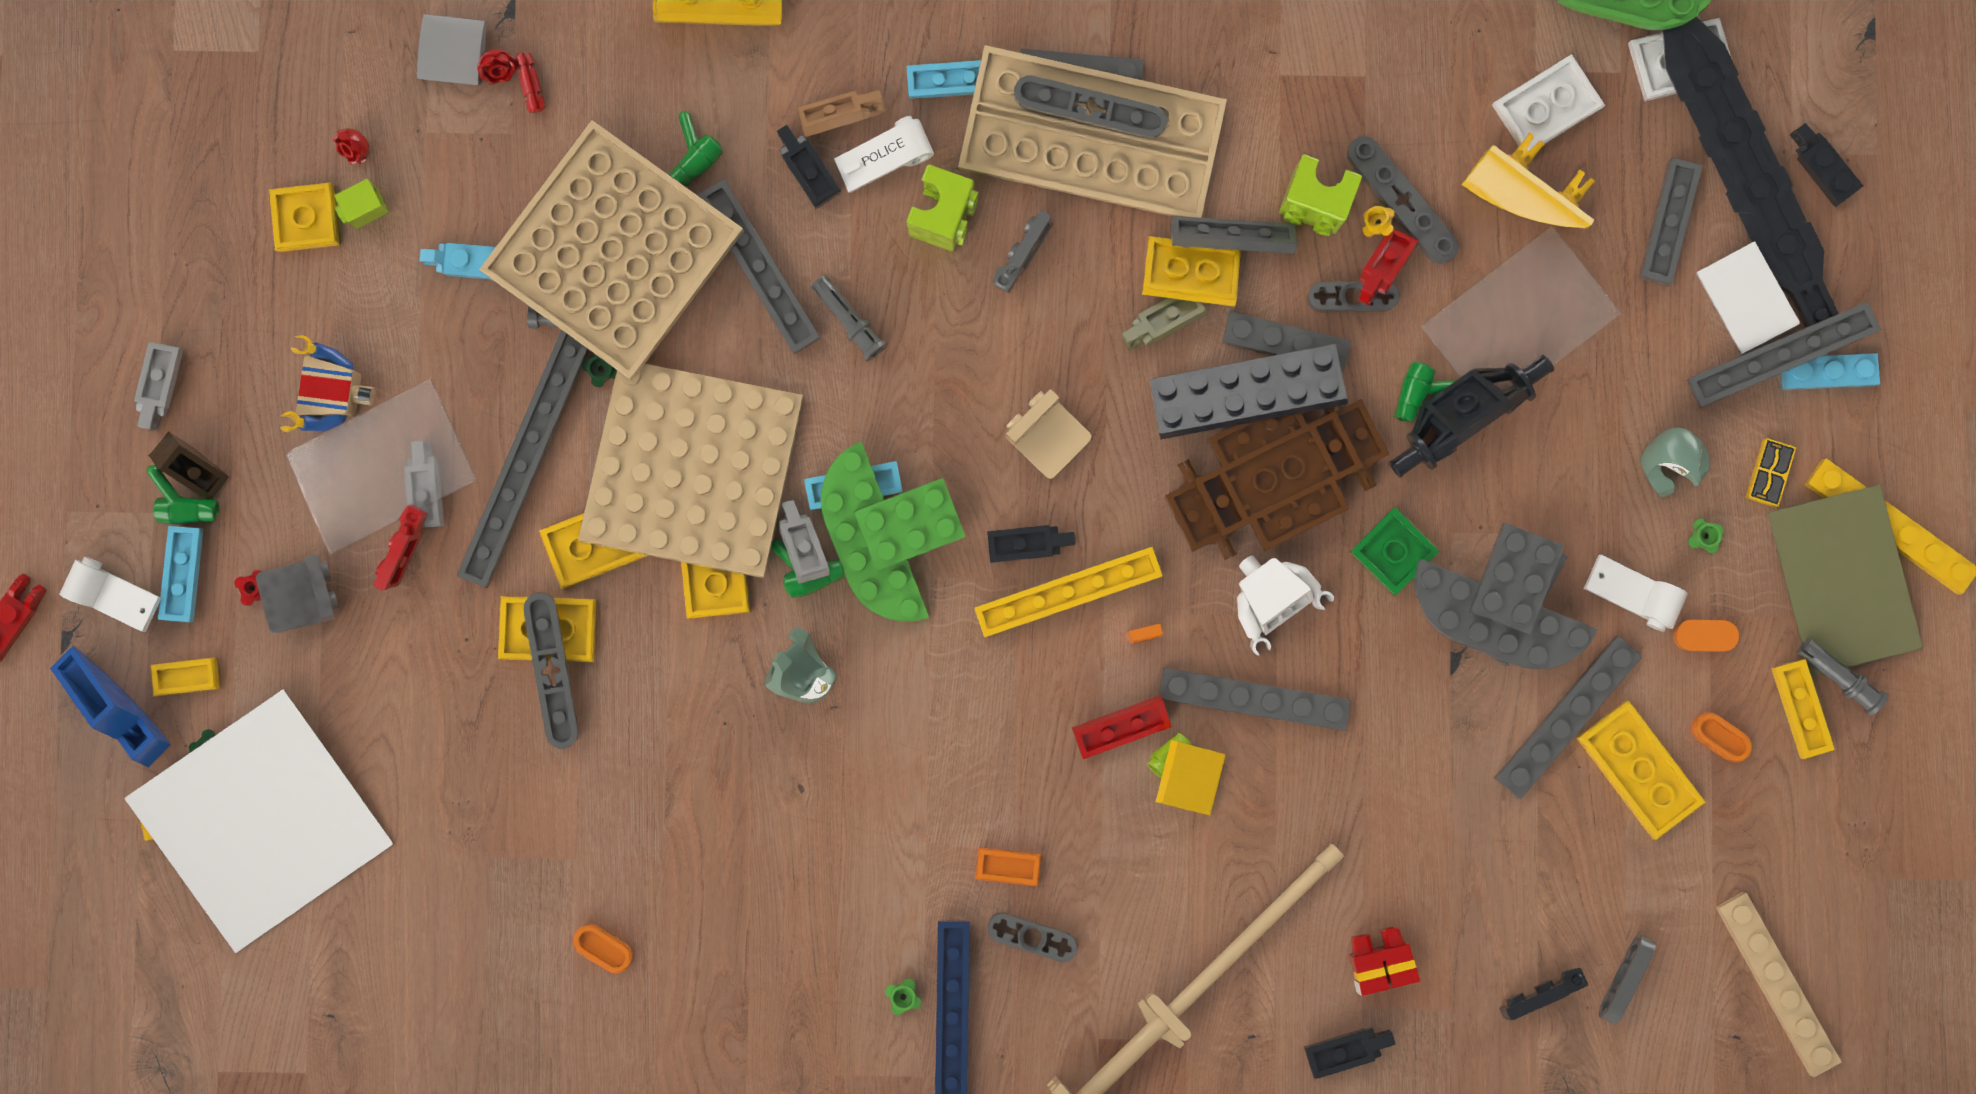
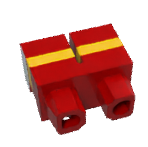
M1392 926L1381 929L1380 934L1384 946L1377 948L1372 947L1368 933L1351 937L1353 953L1348 955L1353 967L1356 992L1361 996L1389 990V986L1397 988L1421 982L1410 944L1403 940L1398 927Z

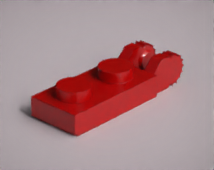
M24 573L14 580V583L8 589V593H5L0 600V661L3 660L37 610L35 609L47 591L45 587L39 584L30 591L24 602L20 600V596L30 583V577Z

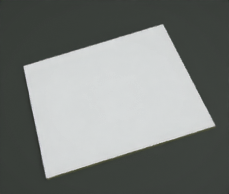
M284 689L124 798L235 953L394 844Z

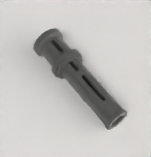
M827 275L820 277L812 284L811 288L847 330L848 340L854 341L864 353L863 358L865 361L872 360L887 347L888 343L885 340H880L871 329V322L865 318L861 319Z
M1811 637L1799 646L1797 653L1842 688L1843 695L1847 699H1854L1865 708L1864 712L1868 716L1876 714L1887 702L1889 695L1886 692H1879L1869 684L1865 675L1853 673Z

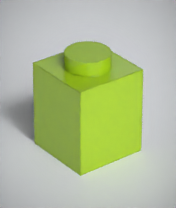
M368 178L334 195L338 203L335 210L344 224L348 222L356 229L390 213L377 186Z

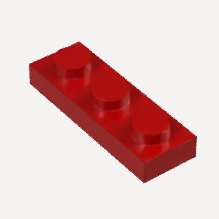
M1159 695L1074 726L1072 731L1084 760L1166 730L1172 726L1163 699Z

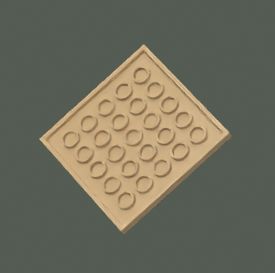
M591 120L479 270L632 381L744 230Z
M644 364L632 381L617 370L578 540L584 543L765 578L802 408L803 395Z

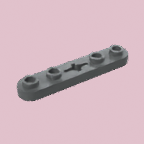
M1031 75L1020 78L1014 87V98L1023 108L1110 130L1153 139L1160 136L1167 125V117L1164 111L1157 106ZM1089 99L1095 100L1094 105L1106 110V113H1103V111H1093L1092 115H1087L1084 107L1075 106L1074 103L1087 104Z
M1367 136L1354 139L1347 150V159L1351 166L1362 176V179L1385 207L1393 209L1395 219L1410 237L1419 240V248L1433 263L1446 264L1451 261L1458 252V241L1376 141ZM1392 187L1396 188L1395 191L1400 196L1405 194L1409 196L1407 201L1409 208L1403 204L1400 206L1396 205L1395 202L1398 197Z
M537 592L526 599L524 617L546 738L553 747L565 749L576 741L579 735V728L558 609L555 599L545 592ZM547 654H551L553 666L560 668V672L555 674L556 687L552 685L549 674H543V669L548 666Z

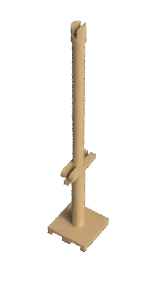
M1330 844L1315 858V861L1168 1006L1153 993L1147 994L1145 1001L1141 999L1137 1004L1147 1024L1076 1094H1104L1160 1038L1181 1048L1184 1045L1181 1040H1188L1191 1037V1032L1179 1020V1017L1326 872H1329L1344 857L1340 850L1333 844ZM1056 1075L1047 1083L1052 1094H1073Z

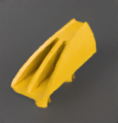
M653 0V20L656 23L774 26L781 24L782 0Z
M1530 132L1512 155H1507L1496 146L1491 145L1461 184L1491 204L1537 222L1578 228L1589 227L1594 222V219L1578 208L1579 205L1577 203L1596 181L1589 178L1578 188L1585 175L1583 171L1578 170L1576 176L1563 192H1556L1528 171V164L1545 145L1540 140L1527 151L1534 138V135Z

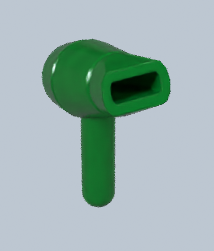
M681 111L678 118L688 151L678 163V166L668 175L687 187L692 180L715 164L723 154V149L720 143L710 135L705 134L698 140L690 113L688 111Z
M1412 362L1403 378L1393 417L1404 422H1413L1427 394H1438L1456 380L1433 382L1435 370L1430 365L1423 362Z
M150 465L147 468L148 476L164 496L156 498L153 505V515L157 523L184 524L216 520L219 514L218 500L181 497L156 465Z
M774 540L772 542V550L793 570L785 574L783 578L785 591L792 599L810 595L831 583L845 578L841 563L837 559L827 562L829 567L828 576L799 584L785 544L781 540Z

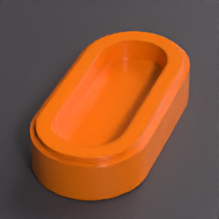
M1692 619L1684 620L1677 624L1673 632V639L1675 644L1685 651L1726 652L1732 650L1738 644L1739 631L1730 621Z
M1701 713L1693 719L1691 724L1693 737L1724 760L1742 762L1750 756L1752 751L1750 738L1715 713Z
M596 924L583 925L573 936L575 950L610 973L617 974L625 971L633 961L631 947Z

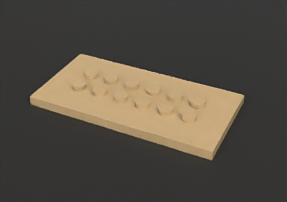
M984 45L958 169L1167 216L1201 218L1227 99ZM1031 75L1157 106L1164 111L1167 117V125L1163 133L1153 139L1110 130L1023 108L1014 98V87L1020 78ZM1089 99L1087 104L1074 103L1075 106L1084 107L1087 115H1092L1093 111H1103V113H1106V110L1094 105L1095 100Z

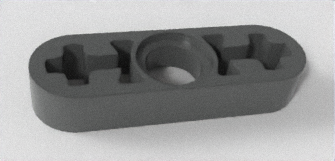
M1319 282L1309 290L1307 303L1316 312H1387L1398 303L1399 291L1394 284L1389 290L1387 289L1386 295H1391L1392 299H1389L1386 305L1382 304V299H1373L1370 305H1366L1363 302H1360L1358 305H1350L1344 298L1345 292L1348 289H1356L1361 294L1360 290L1364 284L1360 282ZM1320 289L1324 290V295H1335L1336 289H1340L1338 294L1339 305H1335L1336 299H1327L1324 305H1321L1319 299H1314V295H1317Z
M1003 912L993 915L988 922V933L996 942L1060 962L1071 960L1077 952L1076 940L1068 932ZM1002 919H1006L1007 926L1016 929V923L1023 924L1018 932V942L1012 941L1014 934L1010 932H1004L1003 936H998L997 929L993 927L994 923H1000ZM1029 928L1038 929L1042 935L1040 943L1036 946H1029L1023 940V934ZM1046 933H1053L1050 939L1055 942H1061L1062 938H1066L1067 944L1071 946V950L1064 951L1063 955H1059L1058 949L1051 945H1048V951L1042 950L1047 941Z
M1641 934L1634 938L1600 1005L1598 1013L1600 1018L1614 1025L1622 1019L1653 957L1656 942Z

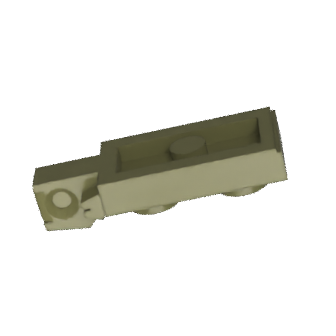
M1167 298L1138 314V318L1132 322L1133 327L1122 333L1123 342L1128 350L1136 348L1143 343L1145 346H1149L1152 343L1155 344L1206 316L1207 309L1202 302Z

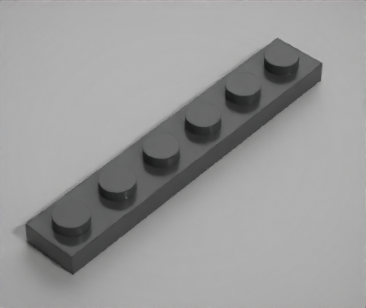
M725 179L698 194L701 199L743 228L744 232L732 246L731 251L793 354H797L820 340V336Z
M1865 302L1693 376L1686 381L1699 408H1702L1881 331V328L1869 303Z
M1615 636L1494 779L1517 799H1522L1642 656L1619 636Z
M1163 668L1159 691L1162 699L1167 701L1346 731L1351 701L1350 699Z

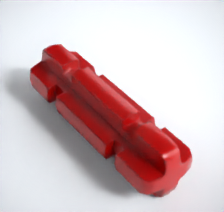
M530 52L518 53L514 59L516 69L520 70L518 76L523 95L528 99L525 100L529 113L541 112L545 109V102L543 96L539 95L542 91L536 69L532 68V65H534L532 54Z

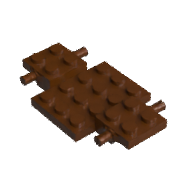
M1362 399L1348 406L1325 408V414L1308 425L1302 413L1232 426L1207 439L1221 467L1206 475L1197 476L1189 459L1184 461V463L1178 464L1177 466L1186 482L1179 489L1164 497L1191 551L1194 552L1206 545L1217 544L1224 560H1227L1237 555L1228 538L1236 530L1248 524L1251 525L1263 551H1266L1349 510L1350 508L1336 481L1346 476L1357 475L1364 491L1377 486L1368 469L1376 461L1390 454Z

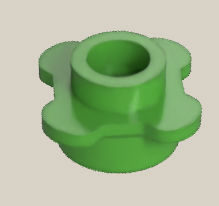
M1704 519L1695 520L1693 522V535L1688 539L1689 546L1693 549L1698 547L1706 549L1709 554L1716 553L1719 550L1718 544L1724 533L1723 527L1720 524L1706 523ZM1704 533L1708 534V539L1703 537Z
M907 978L899 985L891 984L886 988L885 994L890 998L892 1004L891 1011L895 1015H902L904 1011L920 1007L921 998L916 995L914 980ZM901 994L906 995L905 1000H902L900 998Z

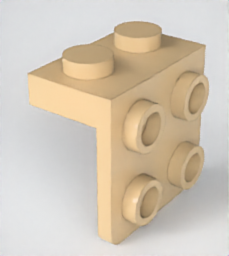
M1050 389L1046 394L1040 391L1028 403L1031 409L1023 417L1018 413L1006 426L1009 429L1006 433V439L1047 479H1053L1091 441L1090 432L1059 403V397Z

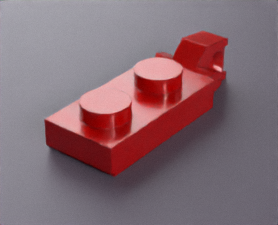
M1396 229L1390 235L1385 236L1363 268L1359 282L1364 285L1360 290L1361 294L1358 300L1370 305L1378 291L1385 294L1417 248L1419 240Z
M415 505L406 506L399 517L401 526L398 528L399 531L393 534L388 543L390 550L386 558L379 563L375 574L377 578L373 584L374 587L384 591L399 586L423 534L421 529L428 516L427 512Z

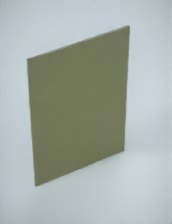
M1880 484L1767 513L1801 644L1811 637L1846 667L1923 648ZM1806 660L1811 676L1823 674Z

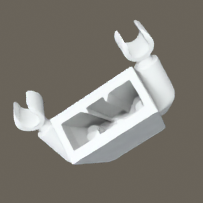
M1254 556L1247 557L1239 565V568L1247 577L1239 583L1241 593L1237 597L1238 618L1247 637L1252 638L1250 642L1251 650L1258 656L1256 644L1259 641H1264L1268 650L1271 649L1270 642L1260 635L1262 631L1267 635L1311 602L1316 609L1325 610L1324 606L1320 603L1322 595L1329 602L1334 601L1332 593L1320 590L1321 585L1306 567L1287 561L1281 563L1275 558L1261 565Z

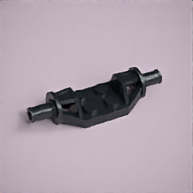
M1542 354L1522 370L1514 363H1508L1505 368L1472 369L1422 404L1414 428L1407 434L1410 448L1393 460H1390L1388 462L1390 468L1399 478L1403 477L1404 474L1420 463L1434 470L1437 467L1436 462L1456 452L1457 446L1503 414L1509 415L1526 399L1528 401L1534 400L1536 392L1533 384L1549 373H1552L1555 370L1553 364ZM1510 380L1514 386L1500 390L1494 383ZM1432 428L1437 437L1426 445L1423 438L1429 429Z

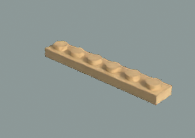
M1741 892L1716 906L1715 908L1808 1074L1815 1078L1842 1063L1748 894Z

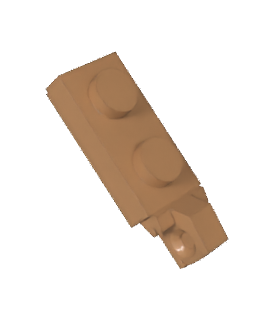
M855 90L798 107L797 112L804 135L807 137L874 117L886 112L880 90L867 94H857Z

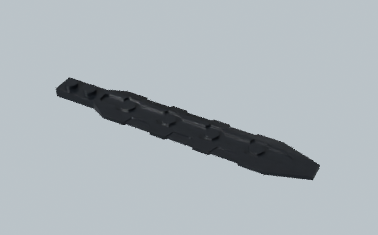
M1698 17L1681 26L1662 30L1666 72L1680 101L1685 103L1700 134L1699 140L1707 157L1712 159L1727 190L1725 194L1734 213H1738L1751 242L1755 241L1780 288L1791 296L1806 328L1839 314L1823 282L1824 249L1811 222H1807L1791 189L1793 186L1784 166H1780L1764 133L1766 129L1758 112L1753 110L1737 77L1739 73L1725 44Z

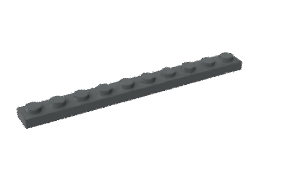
M562 330L457 573L458 577L485 588H489L578 379L583 363L589 353V349Z

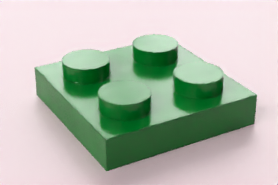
M1394 507L1349 552L1393 596H1396L1414 578L1418 560L1422 559L1430 562L1440 551Z

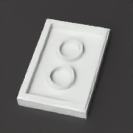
M1720 18L1704 21L1703 23L1725 44L1730 54ZM1658 33L1631 40L1628 46L1644 101L1677 94L1666 72L1663 34Z
M1571 54L1498 99L1492 106L1518 146L1529 132L1534 135L1527 149L1529 151L1540 140L1545 144L1601 110L1605 104Z
M1755 241L1696 272L1740 354L1800 324Z

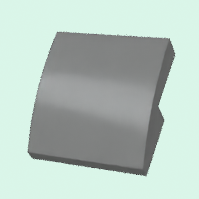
M423 14L418 48L417 79L480 85L481 78L478 74L477 64L482 53L485 52L486 20Z

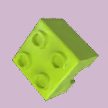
M1303 154L1292 173L1279 209V214L1284 215L1283 219L1288 223L1301 225L1303 222L1314 226L1313 231L1324 236H1330L1331 233L1336 234L1348 217L1362 176L1345 170L1340 183L1332 187L1324 186L1316 177L1319 159Z
M927 165L921 180L925 184L923 194L934 198L938 203L930 210L911 207L907 218L908 233L912 238L953 252L957 244L962 246L968 232V221H966L967 215L974 216L979 201L977 199L979 192L974 190V181L972 179Z

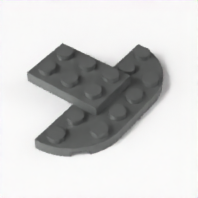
M1507 523L1501 525L1480 582L1419 559L1414 575L1415 595L1425 615L1424 617L1430 625L1450 640L1515 666L1527 669H1548L1566 664L1579 656L1590 645L1598 630L1542 607L1564 546Z

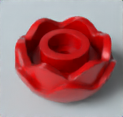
M488 50L478 61V74L482 80H486L492 85L499 82H508L516 72L515 59L504 50Z
M345 128L336 131L338 134L332 140L336 143L337 153L346 157L351 165L363 164L369 154V144L366 138L356 129Z

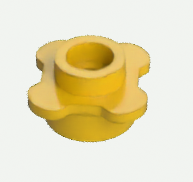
M1374 206L1364 213L1366 226L1363 227V234L1367 237H1372L1374 234L1390 235L1394 230L1391 225L1392 218L1395 216L1393 209L1382 206Z

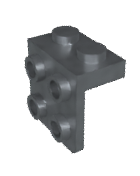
M318 554L305 557V562L257 574L256 581L270 632L277 634L334 620L333 611L339 610L335 592L327 591L325 580L331 579L327 561L320 562Z

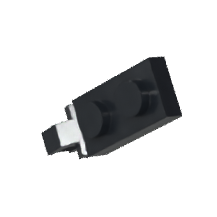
M1806 123L1790 134L1799 147L1796 149L1799 156L1797 160L1833 206H1838L1863 187L1859 179L1822 134H1815Z
M788 125L777 130V135L784 144V147L779 149L782 159L815 209L842 193L808 139H805L803 135L795 138Z
M1043 525L987 531L990 563L1053 557V555H1060V547L1075 546L1076 544L1074 532L1058 533L1057 526Z
M1581 968L1566 970L1562 972L1557 983L1553 984L1552 980H1548L1534 987L1535 993L1524 996L1523 992L1505 999L1507 1005L1499 1009L1504 1019L1515 1020L1589 985Z
M1373 1027L1304 1046V1050L1313 1078L1318 1079L1376 1061L1375 1058L1382 1056L1380 1049L1396 1044L1393 1034L1389 1029L1374 1033Z

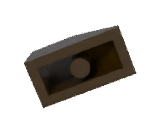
M169 431L148 455L159 470L206 500H211L229 478L226 473L195 448Z

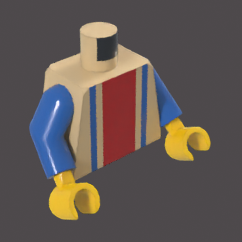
M295 336L305 342V347L301 351L291 347V350L296 354L310 353V356H304L296 413L288 411L280 415V417L291 418L293 425L292 427H280L282 431L291 432L299 427L301 431L326 432L344 424L346 418L355 417L357 404H374L375 388L360 385L361 374L354 371L353 363L337 349L317 342L312 344L307 336Z

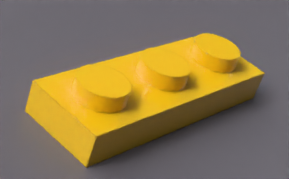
M1799 659L1771 668L1800 759L1835 750L1806 659Z

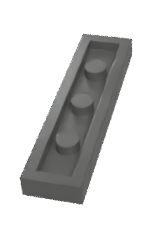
M1032 49L1020 50L1022 54L1142 80V59Z
M1673 157L1668 160L1639 274L1640 279L1670 286L1673 283L1702 165Z
M1172 216L1170 222L1172 246L1295 253L1298 244L1295 224L1183 216Z
M1231 311L1228 314L1222 344L1272 356L1336 344L1342 372L1345 369L1351 340Z

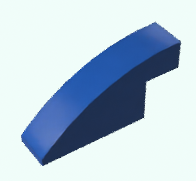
M72 646L50 668L91 728L117 739L131 760L149 768L171 745L136 702L76 647Z

